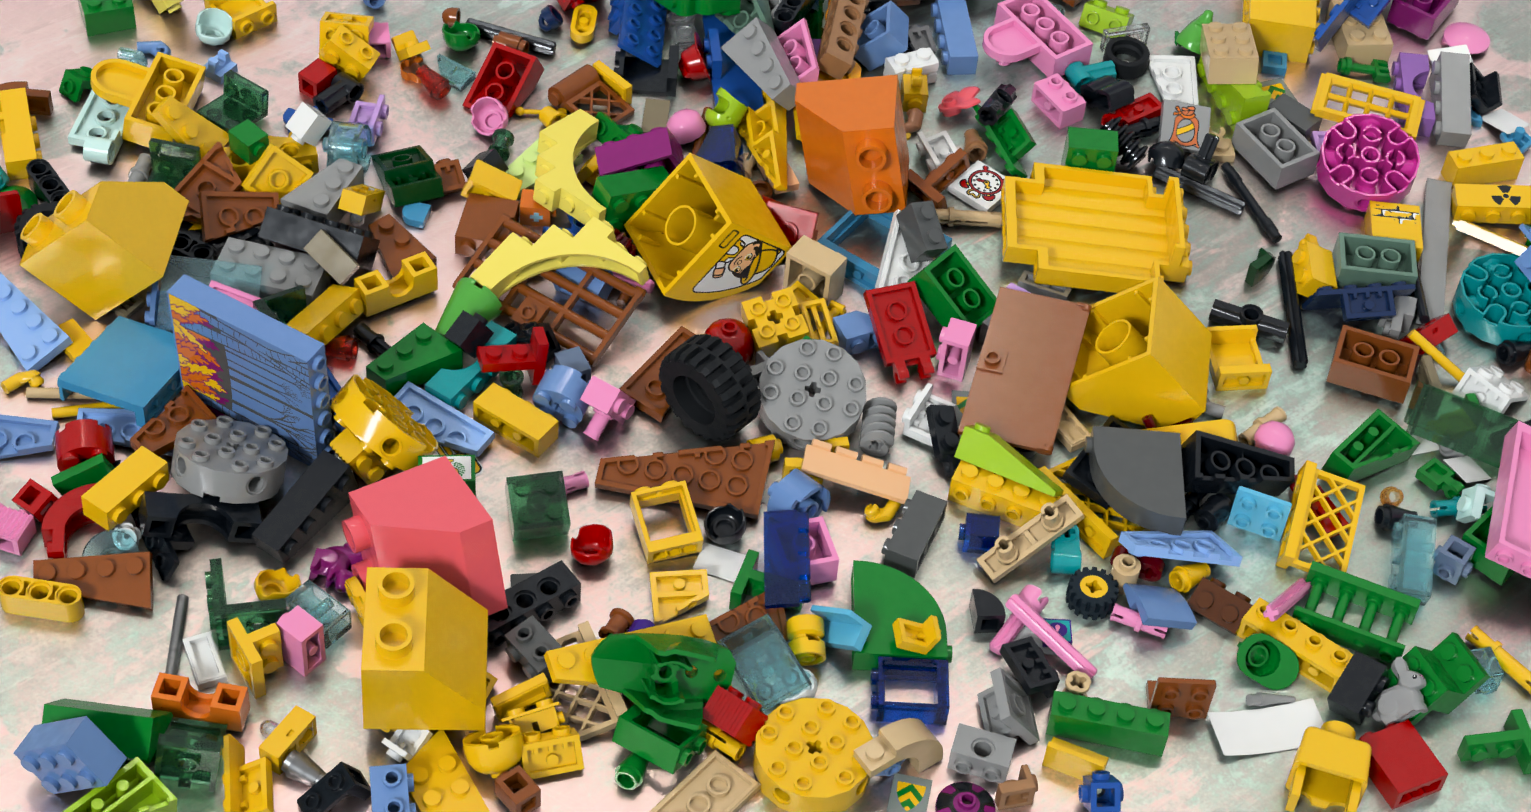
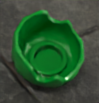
M455 21L454 25L450 28L448 24H443V39L446 45L454 51H467L476 46L480 41V30L475 24Z

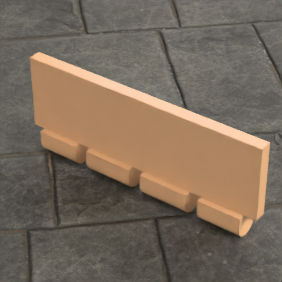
M813 438L811 445H806L801 466L802 472L901 504H905L908 499L911 477L906 476V467L889 462L886 469H884V460L862 454L859 461L856 460L858 452L836 446L833 453L830 452L832 444Z

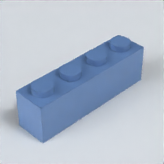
M935 0V3H931V17H935L934 32L939 34L937 44L938 49H942L941 64L945 65L947 75L976 74L979 56L966 0Z

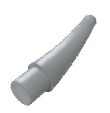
M1261 692L1246 696L1248 706L1261 707L1296 701L1294 696Z

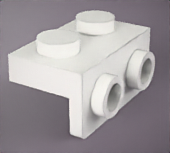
M946 130L928 138L924 136L922 131L917 133L919 142L916 143V147L920 156L926 157L925 162L929 172L937 169L948 155L957 151Z
M927 383L923 391L920 389L917 391L912 408L907 407L903 414L902 422L905 423L903 435L932 447L926 408L930 404L954 406L955 410L956 404L932 395L933 384Z

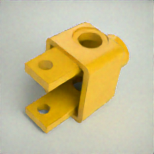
M1327 721L1323 723L1321 728L1307 727L1286 782L1289 794L1285 810L1294 812L1300 794L1310 800L1311 805L1327 809L1329 806L1337 805L1345 807L1344 812H1357L1368 784L1372 751L1370 744L1355 739L1356 732L1354 728L1342 721Z

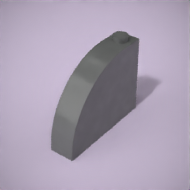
M1093 426L1091 436H1086L1084 450L1085 453H1089L1091 476L1102 498L1117 513L1134 524L1152 531L1181 536L1186 521L1180 433Z

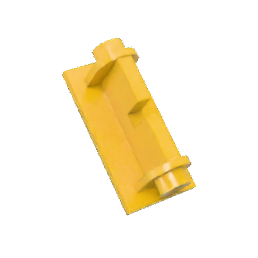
M553 698L535 703L536 708L526 712L524 707L507 711L508 717L501 719L503 723L509 722V724L518 725L522 735L526 732L534 731L532 725L534 722H538L540 732L560 726L566 720L563 711L557 712L556 707L561 706V702L554 703Z

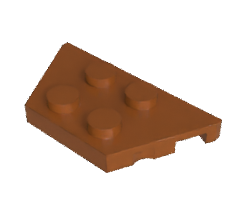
M217 142L174 188V190L189 200L182 221L201 223L199 193L201 191L240 192L244 188L241 186L242 181L220 142Z

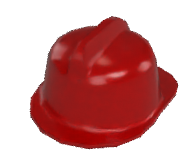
M695 32V43L681 53L678 66L684 78H690L691 80L708 78L711 81L705 65V53L703 52L702 42L698 33Z

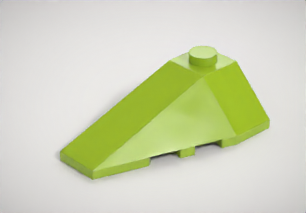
M977 422L975 425L964 427L954 456L955 458L1050 496H1062L1063 489L999 435L990 432L991 427Z

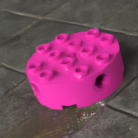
M1353 114L1344 118L1342 122L1332 126L1326 132L1316 165L1318 181L1331 198L1348 209L1366 212L1369 201L1399 204L1409 194L1420 164L1417 143L1412 136L1409 137L1405 131L1400 129V124L1390 118L1376 114Z

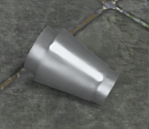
M295 749L290 752L281 767V770L286 773V777L311 787L327 774L304 751L298 752Z

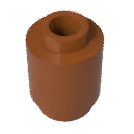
M500 31L498 35H494L491 44L492 47L493 43L497 42L528 53L529 41L524 40V37Z

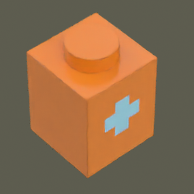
M522 189L520 224L550 227L551 218L557 216V209L552 212L533 200L534 190Z

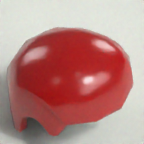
M599 524L582 526L579 529L577 538L572 537L570 544L572 557L586 566H597L611 557L614 547L612 531L605 525Z

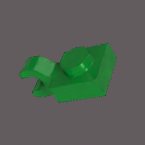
M1435 457L1417 469L1415 477L1435 492L1442 489L1448 500L1454 496H1461L1459 493L1465 489L1461 482L1454 479L1456 472Z

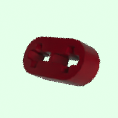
M1123 545L1117 546L1114 549L1110 559L1111 565L1116 556L1129 554ZM1136 557L1141 563L1138 578L1150 582L1160 580L1165 568V563L1161 558Z

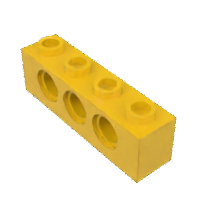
M292 137L269 140V144L272 143L312 172H319L318 153L315 146L306 142L304 145H301ZM230 146L223 147L243 183L257 161L249 165L231 151Z

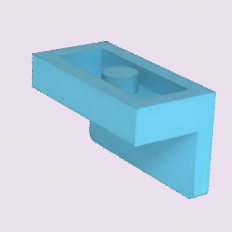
M812 605L810 611L824 620L825 636L822 640L825 642V647L862 651L872 628L871 624L849 609Z

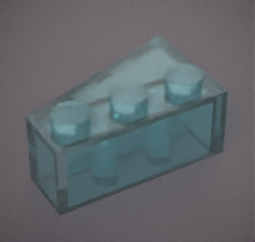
M1404 513L1399 522L1394 523L1391 533V574L1388 580V588L1420 599V605L1425 606L1432 593L1437 518Z

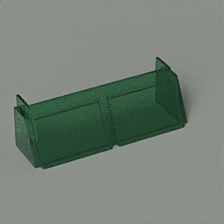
M1419 380L1416 381L1404 418V422L1408 424L1406 432L1409 434H1414L1497 468L1500 467L1504 437L1520 421Z

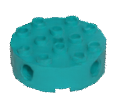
M1491 253L1476 257L1463 270L1452 301L1455 315L1462 323L1463 328L1482 341L1497 346L1504 340L1531 341V282L1515 264L1514 261L1519 256L1514 254Z

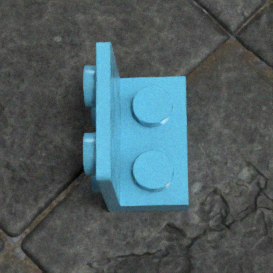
M1239 486L1227 524L1280 542L1292 503Z

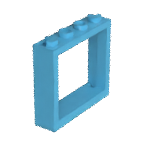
M849 210L817 241L847 257L845 278L866 290L875 289L879 268L838 245L868 217L890 229L894 212L854 215ZM944 234L948 247L946 250L951 247L952 238Z

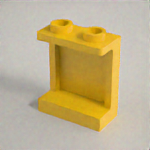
M204 0L205 9L218 8L226 11L232 17V36L236 40L277 22L276 3L273 1L266 3L264 0Z
M1257 325L1207 327L1212 333L1209 370L1215 390L1267 389L1272 369L1270 363L1263 364L1256 342Z

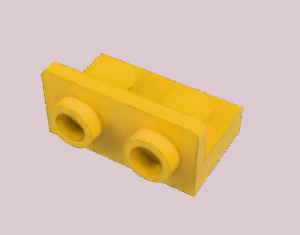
M560 725L553 727L551 732L529 731L523 734L524 744L521 766L532 779L584 769L580 736L574 727L570 728L569 725Z

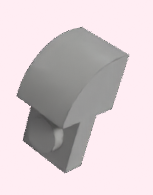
M1409 296L1394 297L1396 316L1379 320L1378 326L1383 327L1382 335L1398 340L1400 332H1409L1415 314L1417 298Z

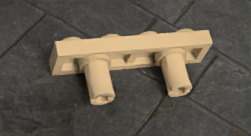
M1065 494L1054 503L1044 504L1041 507V513L1008 537H998L995 541V546L976 559L977 563L994 584L1084 519V514L1068 494Z

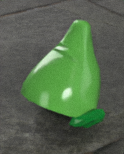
M1205 10L1203 14L1191 21L1180 33L1175 31L1176 46H1183L1201 55L1200 39L1202 24L1213 22V12Z

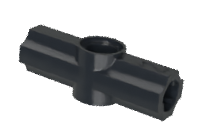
M1001 84L977 111L979 115L978 121L984 126H993L1016 100V88L1011 84Z
M1215 299L1208 319L1227 326L1257 325L1258 332L1256 336L1282 344L1285 341L1290 326L1289 322L1264 315L1262 309L1254 304H1246L1239 307Z

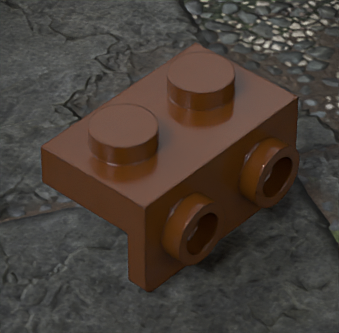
M1203 577L1187 602L1193 612L1236 636L1242 618L1253 606L1250 604L1251 599L1238 591L1234 595L1225 590L1226 585L1216 578L1212 577L1209 581Z

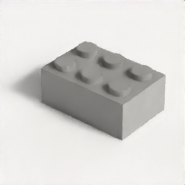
M1275 107L1237 122L1231 140L1233 147L1275 190L1313 175L1320 152Z

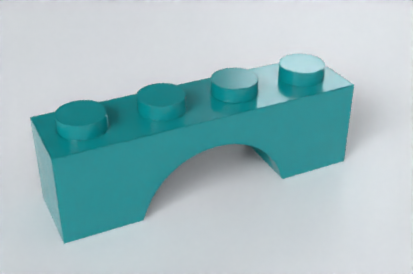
M492 320L486 325L494 334L485 346L517 344V334ZM478 360L464 369L449 370L441 368L425 384V391L456 410H462L467 405L468 400L475 393L481 392L484 385L492 377H496L499 372L482 373Z

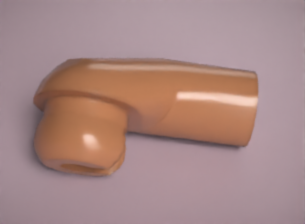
M913 108L908 110L906 114L908 115V121L905 123V131L910 134L921 129L924 117L919 108Z

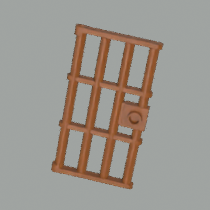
M503 213L456 278L452 287L455 288L461 278H469L474 269H477L484 262L482 258L490 248L493 250L497 249L502 242L496 239L504 228L521 237L525 236L532 243H535L541 235L515 222L513 217ZM577 267L587 273L579 285L552 270L538 274L572 293L564 306L525 285L530 278L512 287L503 301L499 299L502 304L500 308L502 313L500 315L505 314L511 317L512 322H517L518 324L533 321L543 323L550 311L558 314L550 326L559 345L566 349L579 346L586 360L589 361V365L595 367L636 307L644 299L647 291L639 286L634 287L603 269ZM594 277L632 297L624 310L587 290ZM520 293L526 298L516 309L511 304ZM580 298L617 318L609 331L572 311ZM565 319L602 339L595 352L557 332Z

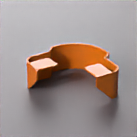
M415 55L409 60L402 61L400 65L401 77L406 81L411 80L415 83H422L426 75L425 71L418 69L416 73L420 74V76H417L413 73H406L403 69L410 67L413 63L423 62V58Z

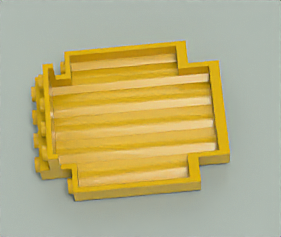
M1034 162L1030 179L1005 176L1001 189L1003 262L1033 265V280L1036 284L1120 293L1157 276L1163 281L1184 283L1186 276L1191 275L1192 261L1189 260L1191 244L1187 241L1189 225L1185 223L1187 208L1183 204L1184 191L1183 188H1180L1179 178L1169 176L1164 194H1156V187H1153L1152 176Z

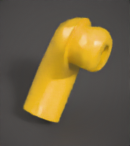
M38 370L18 372L0 384L3 391L9 394L26 383H29L30 387H40L44 384V379L40 376L41 373Z

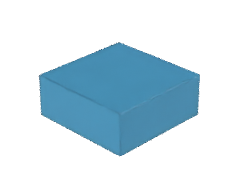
M1263 50L1261 73L1285 76L1287 53Z

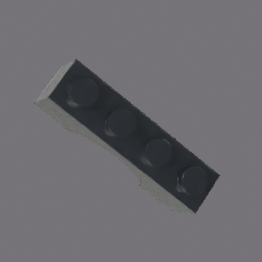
M144 491L138 511L141 535L171 538L173 532L178 527L189 523H200L218 530L227 542L256 543L252 533L262 523L259 502L231 504L219 502L220 497L204 495L202 498L193 494Z

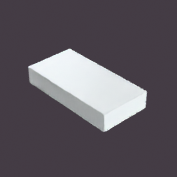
M211 631L182 639L198 690L217 686L218 682H228Z

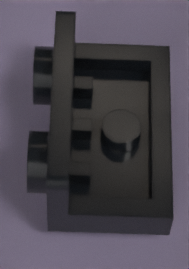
M1471 62V105L1475 107L1480 115L1502 106L1500 77L1497 71L1483 76Z

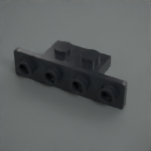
M138 507L131 515L136 527L141 531ZM186 524L178 527L173 532L171 538L142 536L146 548L152 553L153 562L163 581H169L179 565V559L175 550H191L195 543Z

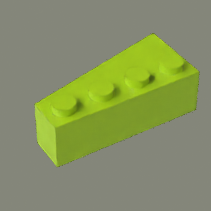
M1200 56L1196 67L1197 74L1202 78L1208 93H1211L1217 108L1222 111L1226 123L1231 126L1233 131L1237 122L1267 111L1272 94L1268 90L1263 91L1262 84L1258 80L1256 84H1207L1202 57Z

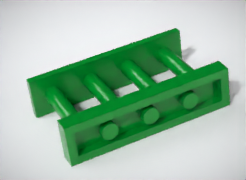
M1312 561L1305 580L1306 582H1311L1312 589L1305 608L1296 605L1292 617L1298 619L1314 631L1323 634L1332 642L1374 657L1382 662L1392 664L1396 657H1402L1406 645L1397 641L1403 623L1412 625L1421 600ZM1322 592L1339 598L1332 618L1315 612ZM1349 602L1366 608L1359 628L1343 623ZM1376 612L1393 618L1386 638L1370 632Z

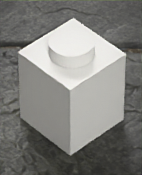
M302 101L285 127L292 132L291 137L301 145H304L306 142L316 146L332 121L317 108Z

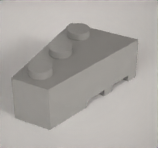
M339 158L280 199L281 205L340 222L347 212L338 209L342 189L364 184L363 166Z

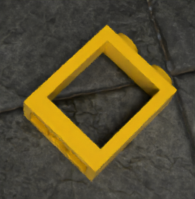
M675 480L667 481L661 486L653 488L645 486L631 492L629 505L647 564L702 551L703 537L685 480L680 482ZM679 500L688 533L651 541L641 508Z

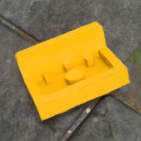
M339 25L318 53L328 63L333 64L359 82L370 71L380 56L376 49L343 25Z

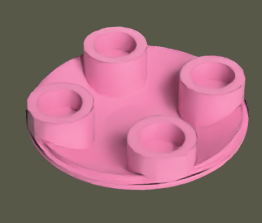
M1467 22L1450 24L1444 30L1442 37L1443 42L1447 43L1450 47L1467 45L1470 55L1487 51L1490 45L1488 34L1479 26Z

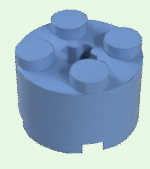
M554 365L553 369H546L533 394V403L538 409L562 421L566 427L576 428L589 407L580 398L590 380L586 383L581 378L582 373L574 368Z
M795 468L780 482L776 481L769 487L768 495L770 498L767 505V515L779 524L818 517L822 510L827 512L829 508L830 492L807 474Z

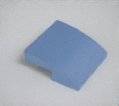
M1130 583L1123 585L1130 609L1138 610L1143 625L1192 630L1197 624L1187 601L1174 588Z

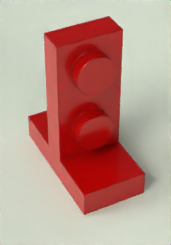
M533 327L530 343L477 346L476 356L482 373L527 370L532 385H539L545 373L549 342L543 327Z

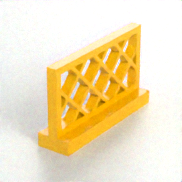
M1077 457L1051 469H1048L1046 466L1038 468L1064 490L1060 497L1068 494L1084 514V519L1076 524L1080 531V538L1102 559L1111 556L1113 550L1117 546L1122 545L1118 542L1120 536L1112 529L1118 531H1151L1141 526L1137 527L1127 524V519L1117 513L1112 507H1108L1106 510L1099 504L1091 503L1090 498L1068 483H1062L1057 477H1062ZM1075 494L1085 496V501L1080 500ZM1094 512L1103 513V519L1099 518ZM1108 515L1121 517L1122 523L1108 520Z
M1307 460L1297 473L1291 499L1292 507L1284 528L1275 566L1283 569L1291 566L1309 572L1312 563L1298 560L1300 551L1308 548L1315 562L1325 565V561L1334 557L1340 567L1339 570L1347 572L1366 486L1317 469V463ZM1317 478L1327 481L1332 490L1322 494L1316 485ZM1347 488L1357 492L1355 500L1348 503L1341 490ZM1335 494L1342 505L1334 510L1331 509L1325 497ZM1317 501L1320 502L1326 512L1319 517H1316L1310 508L1311 504ZM1345 510L1350 518V523L1345 526L1341 525L1335 515ZM1329 517L1336 530L1327 534L1319 521ZM1314 525L1321 537L1310 541L1305 532L1306 527ZM1340 534L1345 542L1344 548L1339 550L1335 548L1330 540V537ZM1324 541L1331 554L1321 558L1314 545Z

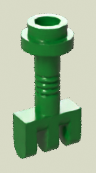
M1351 57L1340 58L1338 61L1337 71L1344 76H1348L1350 72L1372 75L1373 82L1386 84L1391 81L1387 61L1373 59L1371 65L1353 63Z

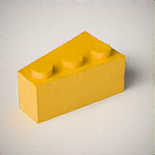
M25 87L0 91V131L7 175L10 181L27 179V164L34 159H42L41 150L36 151V149L41 148L38 133L33 134V131H38L36 116H30Z

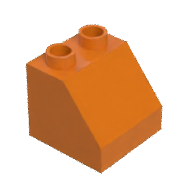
M898 75L797 83L795 105L809 184L847 210H851L854 215L892 213L897 209L902 211L907 206L909 152Z

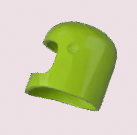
M719 87L715 94L719 99L713 110L706 109L705 120L714 130L729 134L736 130L748 107L731 96L725 89Z

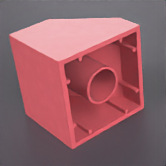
M446 456L348 493L353 517L342 520V528L353 553L361 551L363 561L351 565L353 576L357 577L365 593L367 567L428 568L488 610V616L508 608L493 519Z

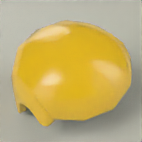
M283 567L278 570L266 569L260 571L253 585L259 600L266 605L279 608L289 605L294 600L300 590L301 580L298 574L290 576L286 568Z

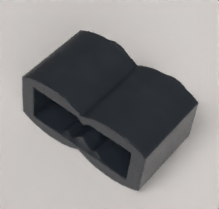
M1104 75L1080 86L1081 96L1087 102L1086 106L1090 108L1098 107L1106 113L1135 102L1133 86L1125 80L1117 81L1109 75Z

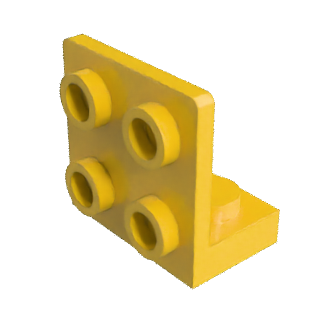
M325 11L320 20L319 52L339 25H343L369 44V34L374 26V16ZM319 55V59H321V60H323L324 62L328 63V62L325 60V58H323L321 55Z

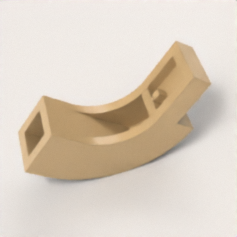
M906 718L880 728L879 735L856 748L853 757L870 778L904 759H907L919 774L943 759V747L921 720Z

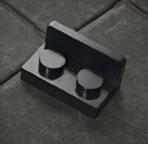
M1032 636L1003 644L1000 654L1027 696L1043 692L1046 698L1053 697L1054 690L1056 691L1060 679L1056 670L1051 667L1045 658L1043 650L1036 644Z

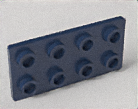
M1399 281L1392 283L1391 286L1373 283L1362 288H1357V285H1346L1341 289H1333L1331 286L1320 287L1302 304V310L1341 308L1343 322L1394 318L1396 316L1394 297L1409 296L1416 290V285Z

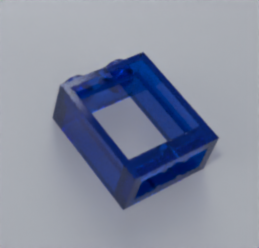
M878 656L877 667L871 668L870 684L876 685V692H871V709L876 710V721L895 722L906 718H916L924 724L946 725L950 709L948 660ZM885 680L933 682L934 704L885 701Z

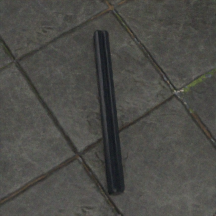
M1283 250L1279 253L1278 262L1286 319L1290 323L1288 334L1292 362L1295 369H1305L1308 364V357L1292 262L1293 254L1291 251L1285 252Z

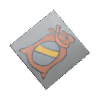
M1164 99L1161 105L1158 142L1172 141L1180 145L1184 152H1199L1205 135L1209 133L1211 107Z

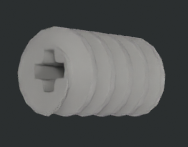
M886 397L872 398L864 405L859 446L869 456L883 457L888 454L889 448L894 445L897 405L891 399Z

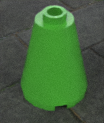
M463 277L457 282L435 331L444 336L463 310L472 316L476 312L489 323L502 313V310H500L502 304L489 288L483 286L480 289L474 285L476 280Z

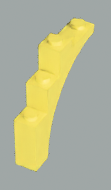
M579 109L540 131L537 150L540 154L537 155L535 176L538 178L535 179L533 200L551 212L560 208L586 225L593 216L600 221L605 220L607 208L589 195L581 185L574 170L573 164L579 154L588 145L596 141L599 124L598 119Z
M593 216L575 236L567 229H560L553 224L532 244L525 236L520 238L512 232L472 273L470 278L476 280L474 285L480 289L486 286L499 299L504 293L522 281L554 269L566 267L606 269L622 274L642 286L649 280L647 263L641 257H634L629 254L627 249L620 242L616 241L613 226L606 220L600 221Z

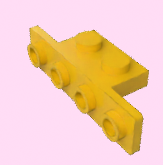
M231 734L224 735V748H222L224 760L222 781L225 788L224 811L274 812L272 762L265 756L245 764L244 746Z

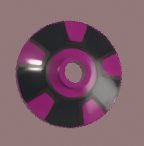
M956 782L946 786L939 793L935 805L936 812L996 811L991 795L981 786L970 782Z

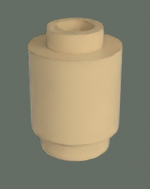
M1120 554L1113 560L1110 573L1113 575L1112 581L1117 580L1118 594H1125L1123 589L1125 583L1137 584L1141 563L1133 555Z

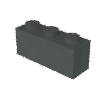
M916 490L912 500L907 499L903 506L902 519H896L892 529V538H887L881 551L885 555L883 565L897 569L915 578L945 518L948 501Z

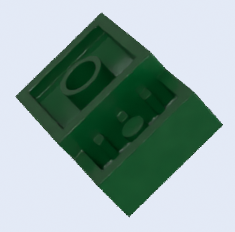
M420 145L371 156L381 184L394 207L444 196L442 178L434 169L433 159Z

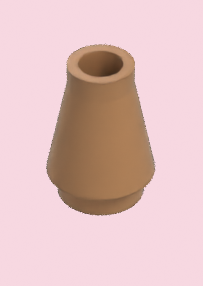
M968 129L964 133V151L968 154V159L971 162L982 161L988 153V146L976 129Z

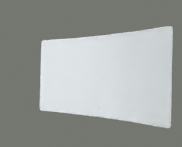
M1313 698L1261 709L1207 713L1225 756L1254 755L1297 749L1307 727L1321 728L1323 725V720Z

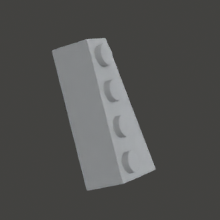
M755 17L727 41L721 49L773 101L790 111L796 106V85L801 82L774 29Z
M1441 51L1438 59L1433 61L1432 72L1429 76L1431 102L1434 103L1436 118L1432 132L1436 138V145L1465 148L1472 135L1470 54Z

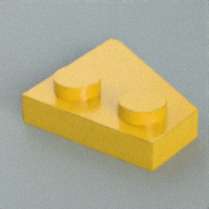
M707 569L650 572L649 574L653 623L655 626L664 624L709 600Z

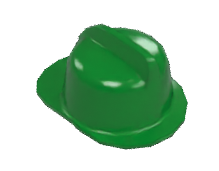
M1263 633L1252 634L1243 642L1238 643L1237 664L1239 669L1249 678L1272 690L1284 689L1296 680L1299 672V661L1296 654L1286 645Z

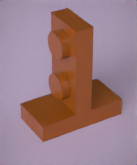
M959 148L955 153L948 155L937 169L929 172L925 180L912 169H909L908 189L922 201L933 200L935 209H948L946 199L941 192L970 167L968 154Z

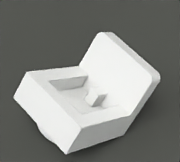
M397 729L390 740L384 738L381 743L389 748L386 754L401 763L403 759L410 761L429 741L433 733L429 730Z

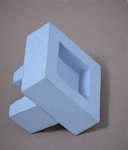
M222 49L218 51L215 57H210L208 62L203 65L206 67L205 76L220 84H223L238 71L237 64L231 61L229 53Z

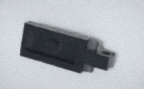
M930 404L926 408V415L934 456L940 462H943L945 477L952 478L961 461L954 457L960 441L954 406Z

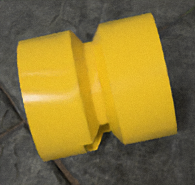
M802 614L789 618L786 622L787 638L790 640L788 643L789 662L797 666H814L826 660L825 642L822 640L825 636L823 618L813 614Z

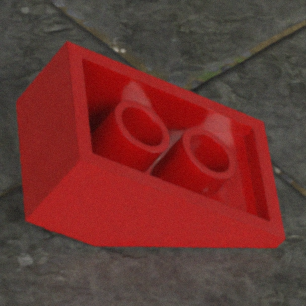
M494 42L462 106L470 109L479 98L486 96L496 98L507 109L509 120L515 113L516 108L520 107L534 91L544 68L536 56Z

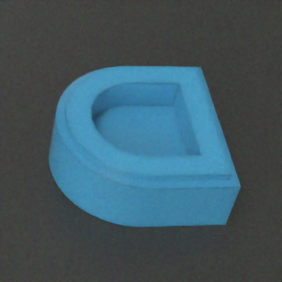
M420 202L405 205L402 208L404 223L424 229L431 213V205Z

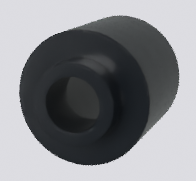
M1222 493L1211 495L1194 514L1198 527L1202 530L1216 531L1229 517L1233 506L1232 501Z

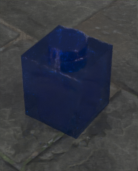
M967 513L965 524L960 523L958 530V540H963L962 552L984 554L994 547L995 541L999 537L1000 516Z

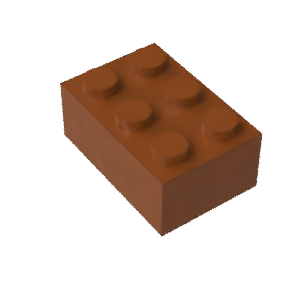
M1343 325L1326 382L1403 404L1411 384L1420 347Z

